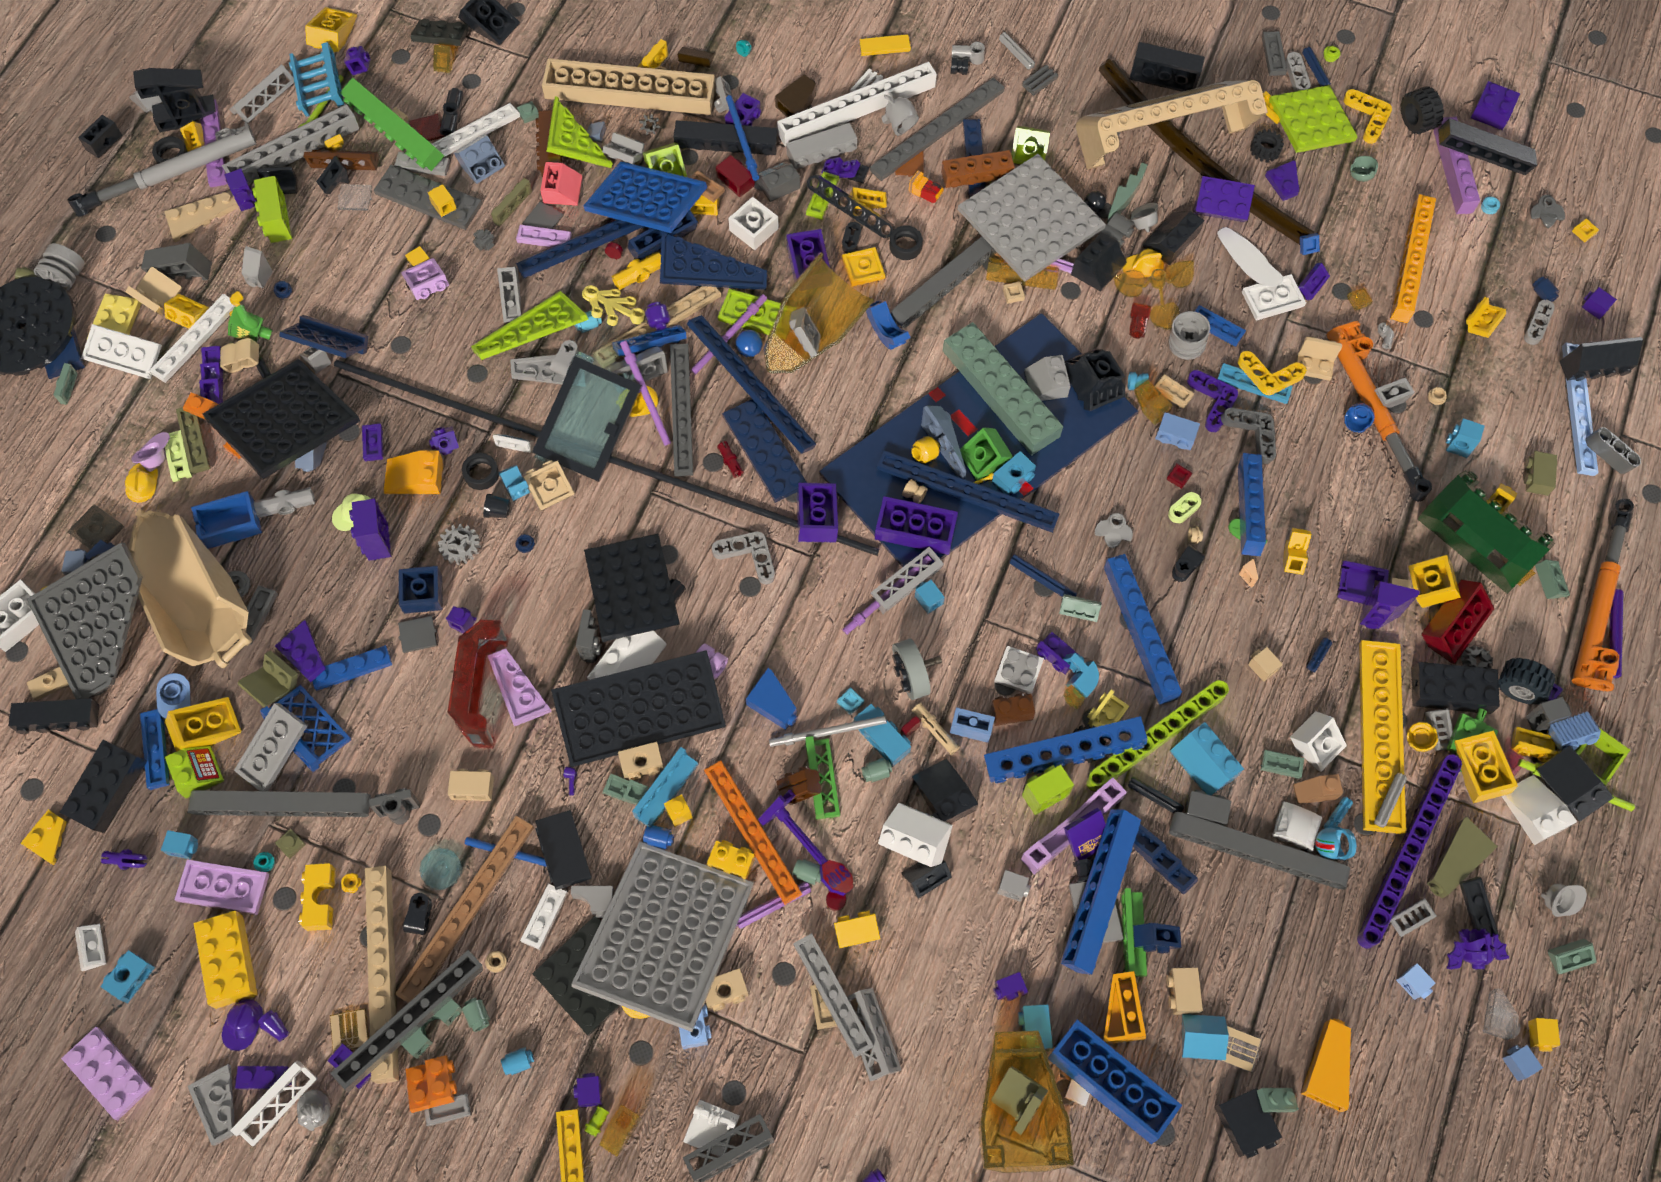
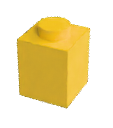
M443 184L427 192L431 204L441 217L457 209L453 197Z
M682 794L664 803L665 810L674 827L692 819L691 811Z
M1535 1018L1528 1021L1530 1047H1537L1539 1051L1550 1052L1553 1051L1552 1048L1560 1046L1558 1019Z

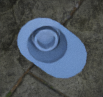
M171 673L162 677L158 682L156 689L157 708L162 717L166 718L168 711L190 706V685L185 676Z

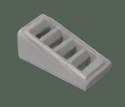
M1449 709L1424 712L1426 722L1435 727L1437 734L1438 732H1445L1446 734L1445 736H1439L1438 734L1439 739L1434 747L1435 751L1447 749L1453 733ZM1440 716L1441 720L1436 721L1435 717ZM1443 724V728H1437V725ZM1447 739L1448 743L1440 744V740Z
M1424 898L1393 916L1390 922L1398 935L1402 937L1437 916ZM1419 906H1421L1427 917L1424 918L1418 910ZM1412 910H1414V912L1420 919L1419 922H1417L1411 914ZM1407 914V916L1413 923L1412 926L1408 924V922L1404 918V915ZM1397 919H1401L1406 927L1405 930H1402L1396 921Z

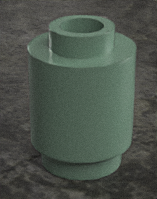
M884 758L866 763L865 766L861 767L865 782L871 781L873 783L890 777L892 767L889 760L885 761Z
M805 859L803 861L797 860L792 873L797 876V879L815 885L816 882H821L820 865Z
M472 998L464 1003L465 1006L462 1010L469 1028L477 1032L490 1025L488 1021L490 1019L481 999Z

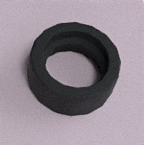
M174 136L159 139L152 148V154L157 164L169 160L161 158L162 154L168 149H180L176 156L188 152L183 141Z
M905 225L897 227L892 231L889 242L892 255L901 260H911L920 254L923 237L918 229ZM901 237H909L916 241V246L910 249H903L896 245V240Z
M476 453L467 457L463 462L462 475L469 487L476 490H485L492 487L498 480L499 469L492 456L486 453ZM481 463L490 465L492 471L486 478L480 480L471 478L470 470L475 465Z

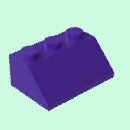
M1380 581L1362 605L1360 624L1370 629L1383 627L1400 617L1419 595L1420 591Z

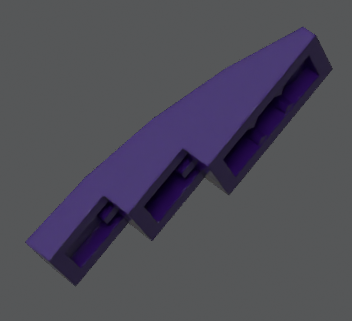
M221 346L201 347L200 396L220 404L223 402V369L220 368Z

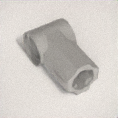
M974 42L971 45H952V57H957L958 59L969 58V61L975 65L983 63L985 54L983 43Z

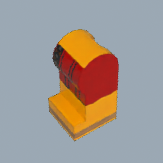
M917 171L910 180L909 192L931 203H936L944 192L943 187L924 177V173Z

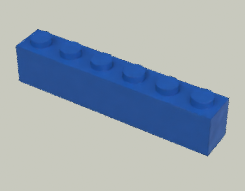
M1243 453L1238 465L1241 554L1261 556L1266 544L1262 455Z

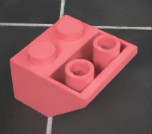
M546 162L540 190L543 203L578 206L582 175L563 163Z

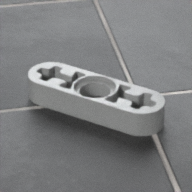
M1297 52L1289 53L1285 62L1294 92L1310 89L1311 84L1302 56ZM1298 71V72H1300L1302 75H1301V76H1296V75L1294 74V72Z
M1542 300L1536 306L1524 334V340L1528 344L1536 345L1543 338L1555 308L1551 301ZM1544 307H1545V308H1546V312H1545L1544 314H1542V311H1543V309H1544ZM1535 319L1541 320L1544 325L1536 324ZM1534 331H1537L1536 334H1535V338L1532 337V336H1533L1532 333H1533Z

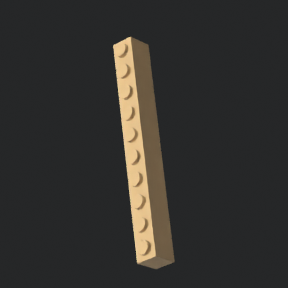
M387 866L365 868L370 1037L397 1014L392 872ZM398 1048L371 1072V1081L376 1084L399 1081Z

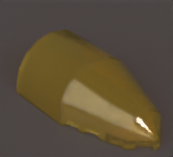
M821 252L817 254L783 296L763 348L766 370L771 374L793 373L818 355L826 352L832 346L840 343L874 301L841 279L823 261L822 256L824 254ZM805 307L821 335L818 355L811 357L804 350L803 345L800 344L798 337L789 324L791 312Z

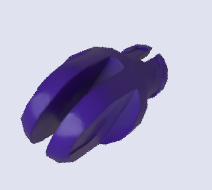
M124 849L120 853L104 851L101 857H109L101 859L102 864L118 865L122 870H127L130 867L143 868L147 865L145 862L133 861V859L147 860L145 854L132 853L129 849Z

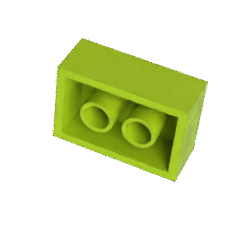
M271 176L254 180L255 187L252 190L254 197L257 198V202H255L256 210L259 212L257 221L260 227L263 226L264 236L268 237L271 243L292 239L286 199L276 177Z

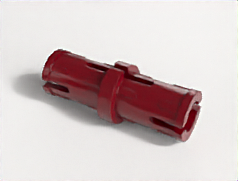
M727 441L719 443L717 449L723 457V463L728 466L734 478H737V475L738 477L741 476L744 471L737 461V455L732 452Z

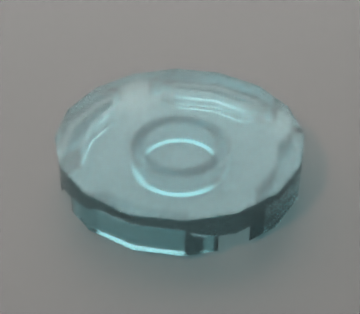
M439 848L432 850L423 858L420 865L421 879L434 890H444L451 885L453 886L457 883L462 872L460 859L449 849Z

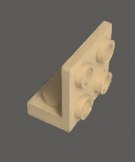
M151 267L135 289L129 286L125 292L157 314L163 316L165 313L164 303L179 294L182 286Z
M1306 337L1297 354L1296 363H1301L1306 367L1305 376L1330 381L1333 374L1334 361L1342 348V344L1335 341L1321 340L1316 337Z

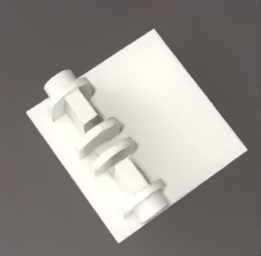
M699 1100L683 1142L700 1148L734 1129L740 1115ZM716 1145L712 1148L711 1154L720 1157L725 1147Z

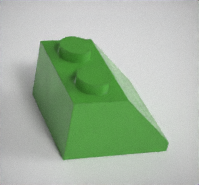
M982 428L960 449L962 458L976 480L982 479L990 473H995L1013 458L997 430L993 428Z

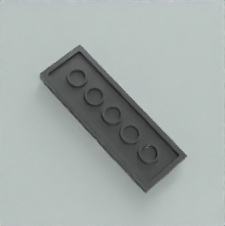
M392 164L374 189V193L378 196L464 230L468 228L483 204L482 200L444 185L453 197L457 209L441 217L431 204L427 192L442 184Z

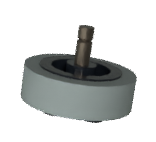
M911 638L893 644L892 658L895 664L893 669L896 677L901 679L900 684L903 692H906L911 700L929 695L931 689L926 668L942 663L940 655L923 661L915 642Z

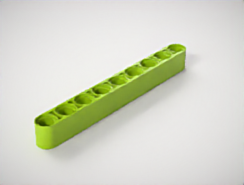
M1221 680L1213 682L1147 730V750L1126 749L1123 753L1111 756L1093 769L1087 778V787L1091 791L1096 792L1111 778L1117 779L1217 706L1229 692L1227 683ZM1214 689L1220 690L1222 695L1215 693ZM1199 700H1204L1207 706L1200 704ZM1184 711L1191 712L1192 716H1187ZM1169 722H1175L1177 727L1170 726ZM1154 733H1160L1162 735V738H1156L1154 736ZM1123 755H1129L1132 761L1125 760ZM1108 766H1114L1117 772H1111ZM1092 777H1098L1101 783H1095Z

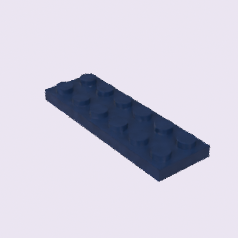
M753 399L722 413L724 420L775 503L796 493L798 483H807L766 415Z

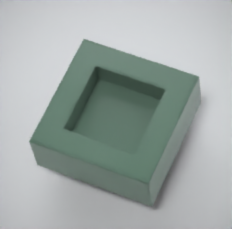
M532 101L517 107L524 123L538 118V110Z

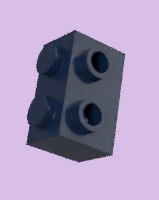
M1158 923L1133 926L1134 946L1143 948L1144 952H1154L1157 950V953L1164 954L1170 953V949L1182 948L1179 926Z

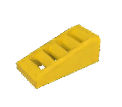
M192 121L180 128L188 152L204 146L203 129L200 123Z
M852 188L850 195L870 209L887 207L886 192Z

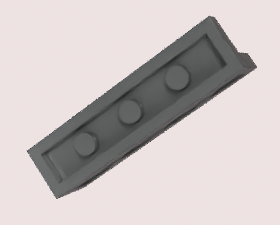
M758 1114L684 1156L683 1160L694 1182H706L774 1143V1139L761 1114ZM760 1122L764 1132L757 1136L749 1134L751 1125ZM736 1134L744 1136L742 1144L737 1147L729 1145L731 1137ZM716 1145L725 1147L722 1156L718 1158L710 1156L712 1148ZM697 1156L705 1158L703 1166L694 1171L690 1160Z

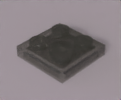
M93 504L67 533L91 550L100 540L108 544L124 526Z

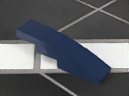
M1140 824L1133 848L1182 894H1185L1198 882V877L1182 865V861L1166 849V844Z

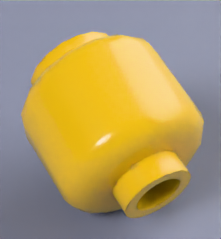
M930 436L923 437L913 444L912 455L916 461L927 463L939 456L940 445L937 440Z

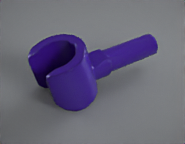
M565 767L563 777L569 778V796H574V780L577 772L574 768Z

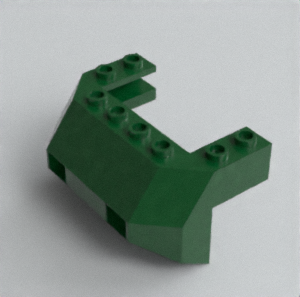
M1465 470L1458 474L1421 513L1418 520L1508 594L1556 543L1553 542L1554 538L1547 532L1543 534L1540 531L1536 536L1532 535L1533 531L1526 525L1521 526L1516 522L1518 519L1513 514L1505 513L1497 501L1489 500L1486 497L1487 494L1479 487L1475 488L1480 483L1477 480L1478 476L1472 471L1467 472ZM1452 513L1464 524L1460 526L1451 517H1449L1450 514ZM1494 549H1496L1500 554H1502V555H1503L1505 558H1507L1509 561H1508L1507 563H1505L1502 559H1500V558H1499L1497 555H1495L1492 551H1493Z

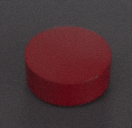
M610 242L605 248V254L612 259H620L623 249L619 244Z
M829 892L826 896L827 907L832 911L842 910L846 905V895L843 896Z

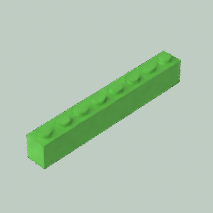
M353 77L341 90L340 94L345 97L343 100L350 107L354 105L353 109L359 115L365 114L363 118L371 125L374 122V127L380 133L386 132L384 136L391 142L395 140V145L400 150L406 149L405 154L412 160L416 158V163L421 168L427 167L432 171L445 156Z

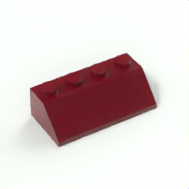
M1461 579L1457 584L1461 598L1444 602L1421 633L1427 646L1452 664L1458 661L1464 650L1494 611V607L1481 582Z

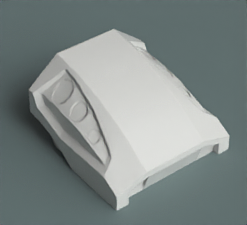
M1284 801L1281 805L1272 836L1280 841L1291 842L1299 849L1306 850L1308 848L1307 851L1312 852L1322 817L1312 811Z

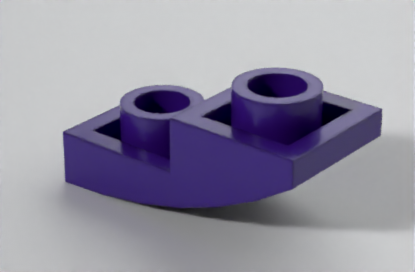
M840 157L830 158L824 163L821 173L824 171L837 175L839 178L855 177L860 163L857 159L843 162Z

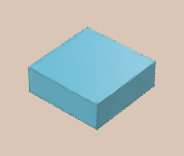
M851 687L837 700V703L850 716L865 702Z

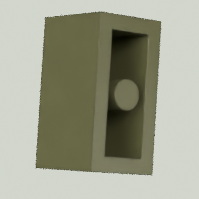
M1534 451L1530 457H1527L1525 462V468H1527V474L1524 478L1526 492L1548 496L1556 488L1557 455Z

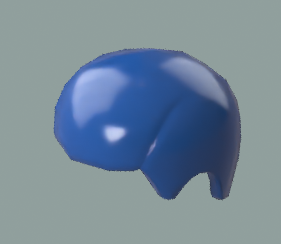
M744 330L738 335L735 345L738 353L745 357H754L760 353L763 342L761 336L756 331Z
M1356 403L1347 410L1344 423L1352 432L1362 433L1373 424L1375 413L1365 403Z

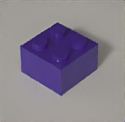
M1488 81L1479 97L1471 119L1503 130L1513 112L1520 93Z

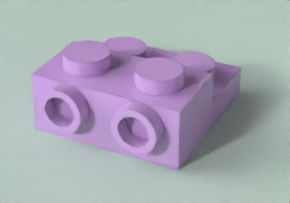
M434 258L401 272L416 300L426 299L430 294L437 291L441 292L449 286L445 274Z

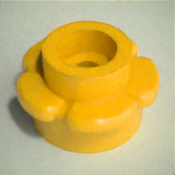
M355 873L346 874L341 880V888L344 892L355 893L362 884L361 878H358V875Z

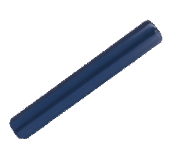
M1018 555L1012 556L1010 560L1012 566L1061 597L1064 594L1077 597L1075 591Z

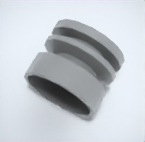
M51 243L43 253V259H40L38 265L34 268V273L37 277L50 279L58 283L68 291L76 280L75 276L80 274L85 262L73 250L60 244Z
M1188 311L1179 314L1173 320L1168 343L1174 355L1186 360L1201 356L1205 351L1210 332V324L1207 318L1198 312Z

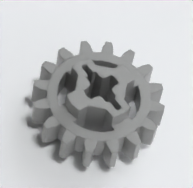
M459 524L458 528L452 525V530L450 531L445 529L446 535H440L443 541H438L439 551L445 560L448 559L451 564L455 560L457 565H460L461 561L467 564L468 558L474 560L473 554H479L477 548L481 547L480 542H478L480 538L476 535V531L474 529L471 530L469 525L463 528L462 524Z

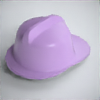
M167 432L155 435L132 456L131 461L133 463H140L149 472L153 471L165 460L166 452L164 447L168 443L170 435Z

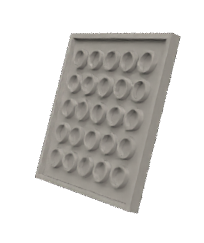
M1039 154L959 204L957 209L1024 282L1105 229L1106 226Z

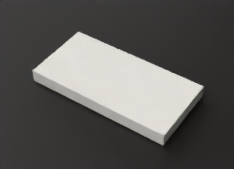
M92 324L81 359L151 379L152 374L149 370L156 364L162 345Z

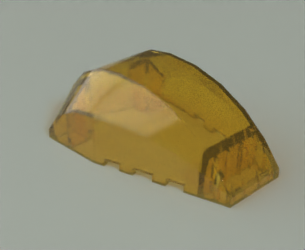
M1039 1031L995 1032L978 1126L983 1168L986 1170L1001 1173L1046 1172L1074 1165L1069 1116L1064 1108L1063 1099L1057 1088L1055 1076L1050 1068L1048 1056ZM1011 1066L1049 1090L1022 1135L1014 1131L1018 1123L1015 1121V1117L991 1101Z

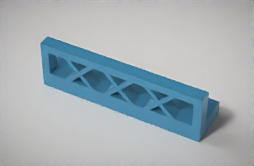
M679 748L632 811L634 817L646 826L651 827L655 824L665 810L664 803L676 796L699 765L697 761L687 755L684 748Z

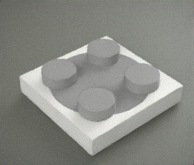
M1007 646L994 682L1027 694H1032L1044 658Z

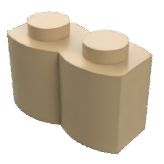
M243 338L236 343H228L221 347L220 368L228 373L238 372L243 368L253 367L259 363V344L251 338Z

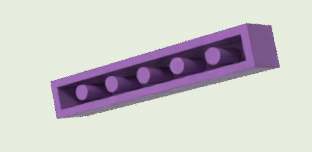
M1444 117L1443 121H1441L1442 124L1433 130L1455 212L1456 214H1470L1475 211L1480 203V197L1468 155L1439 145L1438 129L1449 118L1458 121L1457 117Z

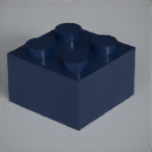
M438 566L399 569V606L404 614L443 610L442 574Z

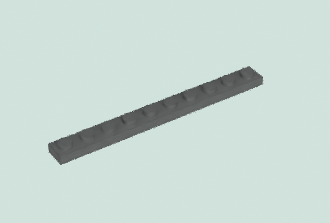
M995 78L990 79L870 166V171L880 181H883L917 154L961 124L963 119H968L1002 94L1005 87Z

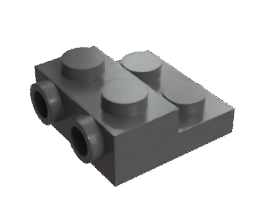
M583 609L576 648L581 660L587 663H594L597 661V656L601 655L602 644H600V637L597 636L598 625L595 624L596 620L591 610Z

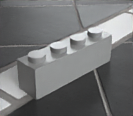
M850 123L786 143V154L795 169L804 168L807 165L819 163L822 160L857 149V136Z

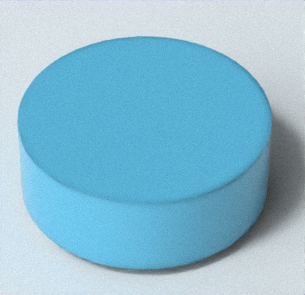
M1486 197L1481 203V209L1486 214H1495L1500 207V202L1495 197Z

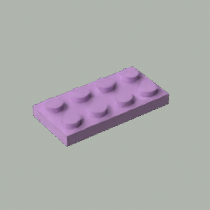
M187 860L175 901L258 915L269 874Z
M95 1027L61 1058L114 1120L118 1121L152 1089L149 1083L99 1027Z

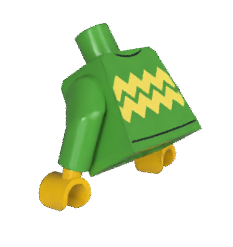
M237 291L232 294L230 302L236 305V307L229 313L228 335L239 339L251 338L255 342H258L259 337L270 340L273 330L263 326V318L247 312L244 305L240 304L243 300L240 292Z

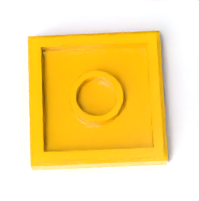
M876 247L842 254V260L851 287L885 279V273Z

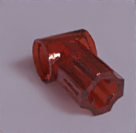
M1133 302L1129 335L1133 338L1139 339L1145 336L1151 305Z

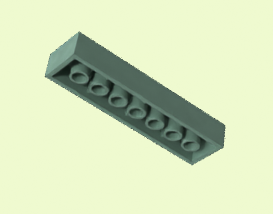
M973 322L944 340V354L1031 456L1061 436L1062 424Z

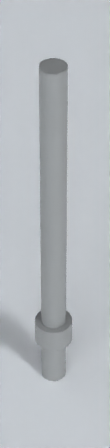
M886 716L797 734L787 733L782 737L769 739L771 747L786 744V746L793 745L795 742L805 740V737L813 736V738L887 724Z

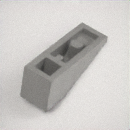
M516 267L497 268L504 323L511 322L522 315L518 269Z

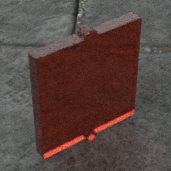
M438 114L409 121L410 126L427 141L445 137L440 133L441 123Z

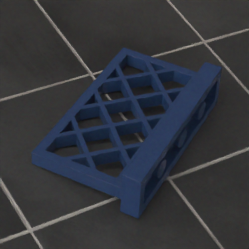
M306 315L300 316L299 323L280 331L279 337L343 358H347L355 353H367L369 337Z

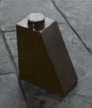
M804 74L775 96V107L786 117L809 109L816 96L815 81Z

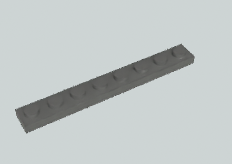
M670 344L674 475L693 476L688 344Z

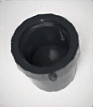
M487 494L483 517L507 518L510 500L494 496L493 494Z

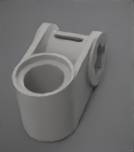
M567 340L563 342L551 362V371L566 377L574 357H580L577 344L574 341Z

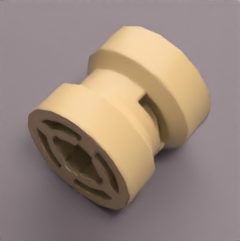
M911 479L906 484L902 496L913 498V502L920 504L928 489L924 486L919 487L917 482Z

